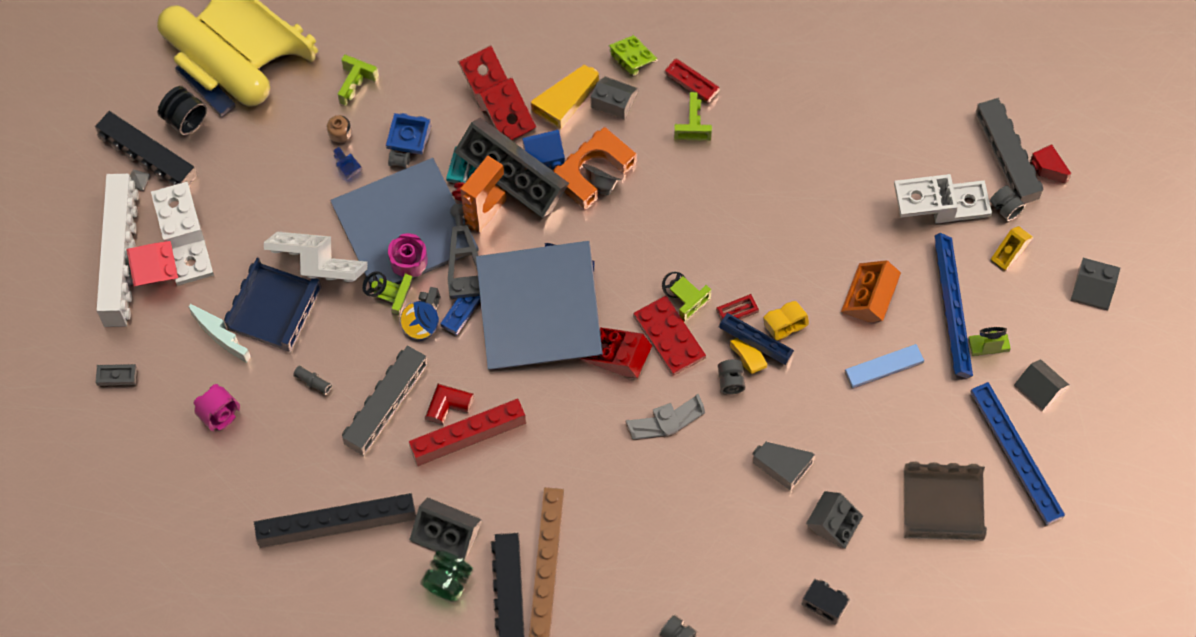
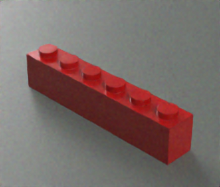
M517 398L408 441L410 450L418 467L526 424V415Z

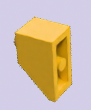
M1019 226L1012 228L991 257V260L1004 270H1007L1023 253L1033 236Z

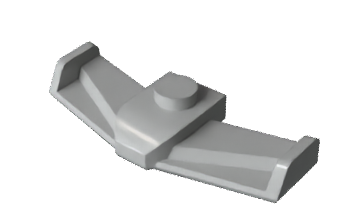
M697 394L675 410L672 404L669 403L653 409L655 417L626 420V425L632 439L670 436L678 433L680 429L705 413L704 405L699 394Z

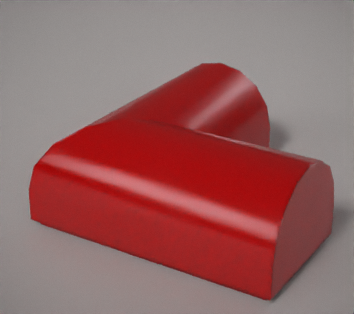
M438 383L425 420L444 425L450 408L468 413L474 399V394Z

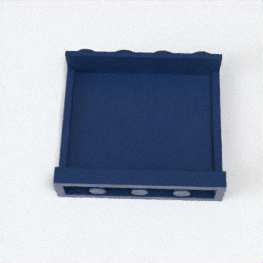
M257 257L255 262L251 263L247 278L243 279L239 294L233 299L231 310L225 315V324L230 331L291 352L322 288L320 280L314 278L310 281L262 264L260 258Z

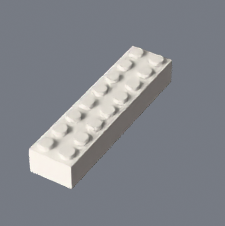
M106 174L97 313L104 327L127 326V320L131 318V310L128 308V305L132 301V292L129 290L133 280L126 249L135 247V240L133 239V234H136L134 217H137L135 201L138 200L139 194L138 189H135V182L131 180L129 174Z

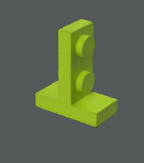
M344 54L341 59L344 70L350 73L338 92V99L340 104L346 106L348 101L353 99L355 89L361 85L363 77L376 82L379 75L376 66Z
M690 92L689 124H675L674 140H711L712 125H701V115H697V110H701V99H697V92Z

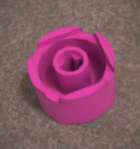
M405 233L390 242L388 256L393 272L402 277L405 274L412 277L420 276L428 263L426 246L420 237L415 234Z
M218 384L212 385L202 396H198L193 402L195 405V415L211 431H214L216 428L222 430L236 418L234 415L236 410H240L239 402L224 387Z

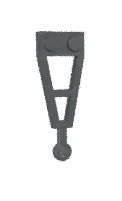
M457 203L450 209V213L455 218L456 226L452 227L448 268L450 299L480 296L478 276L454 278L455 257L472 255L477 269L476 256H478L468 225L463 226V205ZM464 234L468 247L456 249L457 235Z

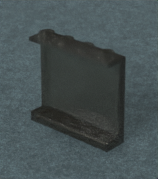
M909 462L905 464L903 469L904 538L984 541L987 534L984 524L983 473L985 466H979L978 464L960 466L957 463L940 465L936 462L929 464Z

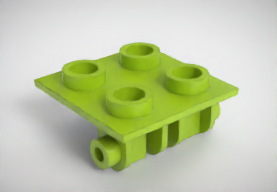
M634 35L609 45L611 56L622 67H625L630 75L633 74L635 76L639 72V67L658 59Z

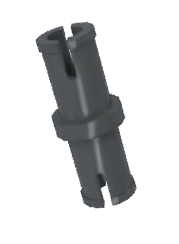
M300 365L295 369L294 377L304 381L308 387H314L325 395L331 390L332 384L321 379L317 373H311Z

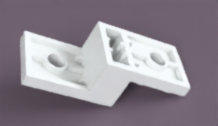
M951 174L894 181L901 218L934 214L935 223L985 218L992 215L985 180L953 184ZM919 194L921 199L914 200L911 195ZM972 198L974 203L968 204L964 199Z
M188 182L151 191L164 242L171 241L178 278L175 279L177 286L214 276ZM173 201L179 202L178 206L174 208L169 207V204ZM190 259L196 261L193 266H187L186 262Z
M276 232L264 242V250H271L272 253L289 252L290 255L300 254L301 275H305L308 278L325 277L326 280L343 279L345 282H353L368 269L367 262L331 258L330 236Z

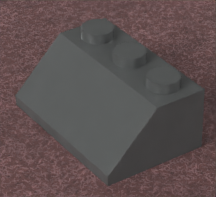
M427 497L418 508L410 541L464 562L477 537L482 519Z

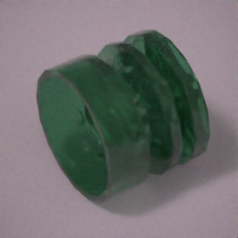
M436 551L433 556L434 559L430 562V566L433 569L426 570L421 580V585L440 598L457 602L464 591L461 583L469 581L468 576L472 575L473 568L466 561L451 553Z

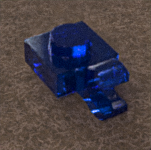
M340 147L333 150L334 157L338 161L336 167L346 180L362 170L361 165L352 154L346 156Z

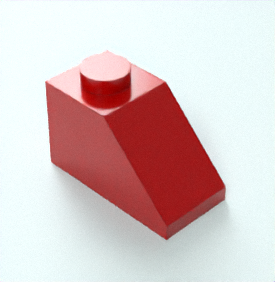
M1052 144L1032 154L1030 165L1034 166L1039 177L1065 184L1069 182L1072 173Z

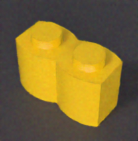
M797 301L788 302L780 309L769 311L763 317L764 326L775 340H781L792 332L800 331L809 325L808 315Z

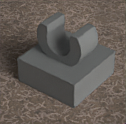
M430 287L429 293L420 292L418 299L431 304L437 311L441 296L438 288Z

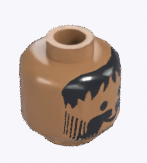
M341 115L334 116L327 123L328 136L332 141L342 143L351 137V124L346 117Z

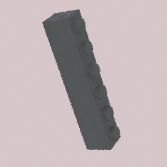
M999 98L979 103L976 115L1008 184L1015 193V197H1019L1024 204L1040 199L1043 185L1036 178L1035 168L1028 161V153L1021 146L1020 136L1015 133L1012 120L1008 119L1005 105L1001 104Z
M408 345L398 353L394 365L388 367L384 379L376 384L372 396L369 395L366 398L364 407L355 414L353 423L343 431L342 439L344 445L363 456L428 365L427 356Z

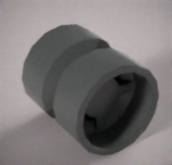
M1009 186L999 189L990 199L991 204L997 210L1001 209L1000 214L1007 221L1016 218L1026 206L1019 197H1015V193Z
M725 360L718 364V374L721 378L719 381L720 390L722 393L737 394L745 390V379L742 376L744 373L743 364L740 360Z
M673 615L664 625L659 636L696 637L698 632L689 625L685 627L684 621Z

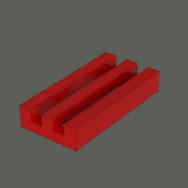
M749 294L716 307V311L719 313L721 320L727 313L741 320L759 313V308L752 295ZM748 301L751 302V303L746 304V305H744V306H740V307H737V308H735V309H733V310H731V311H728V312H726V313H723V311L728 310V309H730V308H733V307H735V306H738V305H740V304H743V303H745V302H748Z

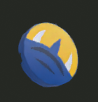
M422 301L408 304L403 309L400 318L403 331L413 339L430 337L436 331L439 322L435 308L431 304Z

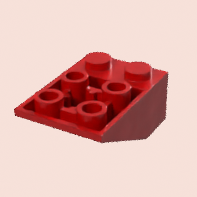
M600 327L603 355L584 357L581 360L621 376L638 378L652 348V344L643 333Z

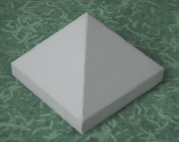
M133 169L130 177L135 182V189L144 191L150 174Z

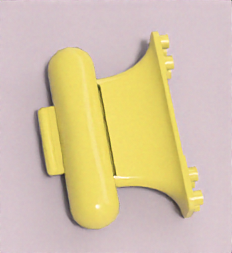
M211 0L197 17L179 5L169 6L158 16V31L180 51L174 57V62L207 90H213L219 84L239 102L247 106H257L264 102L269 95L270 82L258 70L263 65L277 57L288 54L298 55L309 62H313L316 59L315 54L318 53V49L314 46L316 40L312 35L308 34L304 37L301 34L303 29L300 25L295 24L292 27L259 0Z

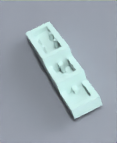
M192 304L189 305L192 316L217 344L242 361L248 362L251 357L248 349L238 344L236 334L226 330L222 319Z

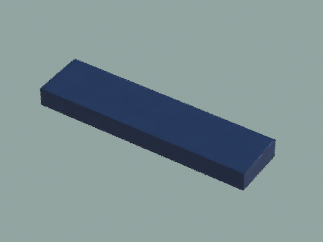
M179 65L175 67L176 72L221 117L236 107L235 103L218 86L213 90H207Z
M729 313L724 316L718 328L784 365L787 364L794 352L793 349Z

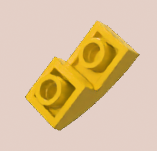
M738 338L730 341V347L741 357L743 366L751 374L767 368V363L758 349Z

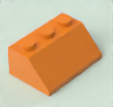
M888 260L859 263L841 312L866 322L883 321L901 272Z

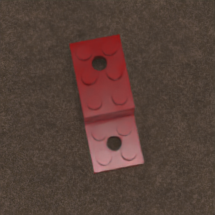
M491 45L458 61L481 110L487 111L495 129L512 140L536 128L513 78H507ZM480 65L486 66L487 73L485 75L479 74L478 67ZM509 114L516 116L514 124L508 123L507 116Z

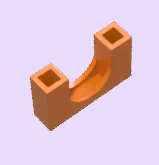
M605 126L600 131L597 130L588 142L582 143L576 153L570 154L566 162L553 170L569 183L564 193L584 210L598 198V192L581 175L579 170L582 164L588 160L600 158L607 160L621 173L625 174L637 163V154Z
M490 156L484 159L460 188L465 225H468L470 230H476L479 233L507 201L506 192L496 186V183L504 175L503 165Z

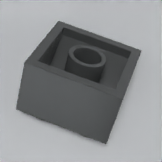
M605 76L597 82L591 95V108L625 120L639 88Z
M1083 258L1078 270L1071 300L1109 310L1120 267Z

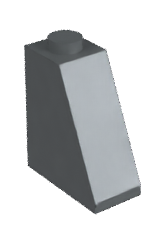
M770 442L757 446L752 454L754 455L753 464L789 490L795 486L815 460V454L812 452Z

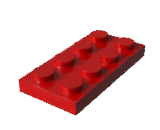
M666 295L633 313L634 318L672 376L706 359V354Z

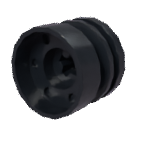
M176 86L163 97L158 106L157 113L161 119L172 125L180 134L189 135L204 121L208 108L200 99L193 97V94L186 88Z

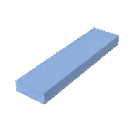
M917 344L847 368L845 373L852 388L922 364L924 359Z

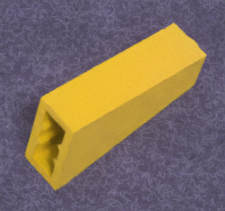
M585 64L534 98L531 101V112L557 128L562 129L595 89L599 81L598 71L593 67H588Z

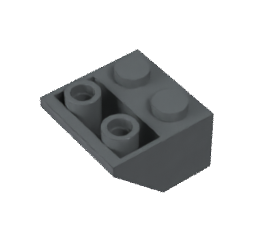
M824 491L806 524L818 536L841 548H846L863 515L841 493Z

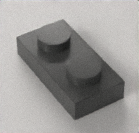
M136 364L97 365L96 385H136L137 366Z

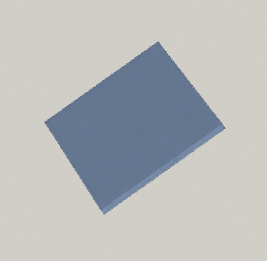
M434 158L330 200L358 261L367 262L368 269L364 272L366 277L370 273L378 271L384 274L388 281L396 284L402 283L404 277L395 274L391 268L388 247L393 239L395 240L399 235L405 233L417 235L426 246L428 263L422 274L449 263L452 227L456 226L455 218L451 215L450 209L456 202ZM457 235L456 249L468 247L465 235ZM472 236L476 250L479 251L478 246ZM465 256L455 257V260H458ZM376 275L378 280L380 278L383 279L381 275ZM371 277V278L369 279V281H368L369 284H370L371 281L373 280V277Z
M590 241L476 256L488 370L603 355Z

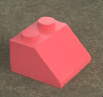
M171 241L126 249L134 286L162 283L178 278Z

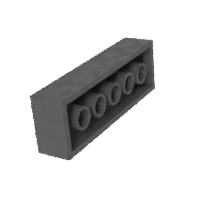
M481 117L471 122L454 151L476 169L487 156L501 163L504 168V175L496 184L542 218L553 211L569 185L566 180Z

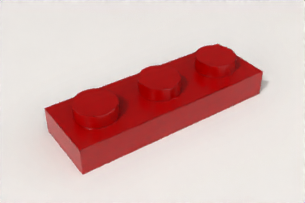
M677 58L665 69V75L690 92H697V96L707 103L719 92V86Z

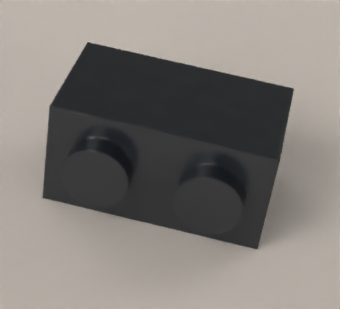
M814 579L804 595L801 605L837 625L848 607L850 599L844 592L840 590L835 591L830 588V585L825 581Z

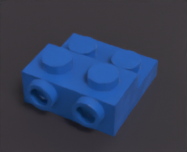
M394 113L386 142V149L423 155L425 143L428 141L431 130L430 119L423 116L413 117L405 113Z

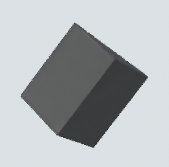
M1041 359L1031 363L1014 384L1042 411L1070 385Z

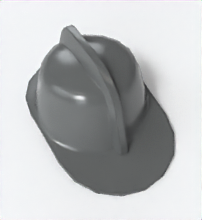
M582 164L584 168L591 171L590 183L597 189L598 193L610 195L617 181L622 180L594 166Z

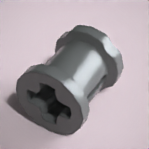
M395 150L390 151L389 166H403L404 169L409 167V152L404 154L395 152Z

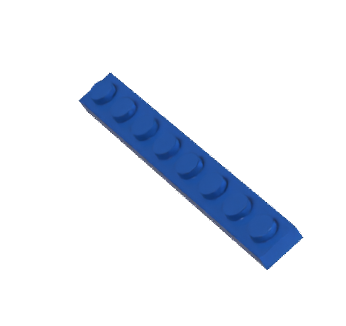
M939 233L934 235L935 248L937 250L941 276L940 282L942 284L943 300L946 309L945 316L947 318L948 334L950 336L951 353L953 356V369L956 375L968 379L973 376L953 241L952 237Z
M989 382L971 389L970 393L1045 524L1049 525L1064 518L1065 513Z

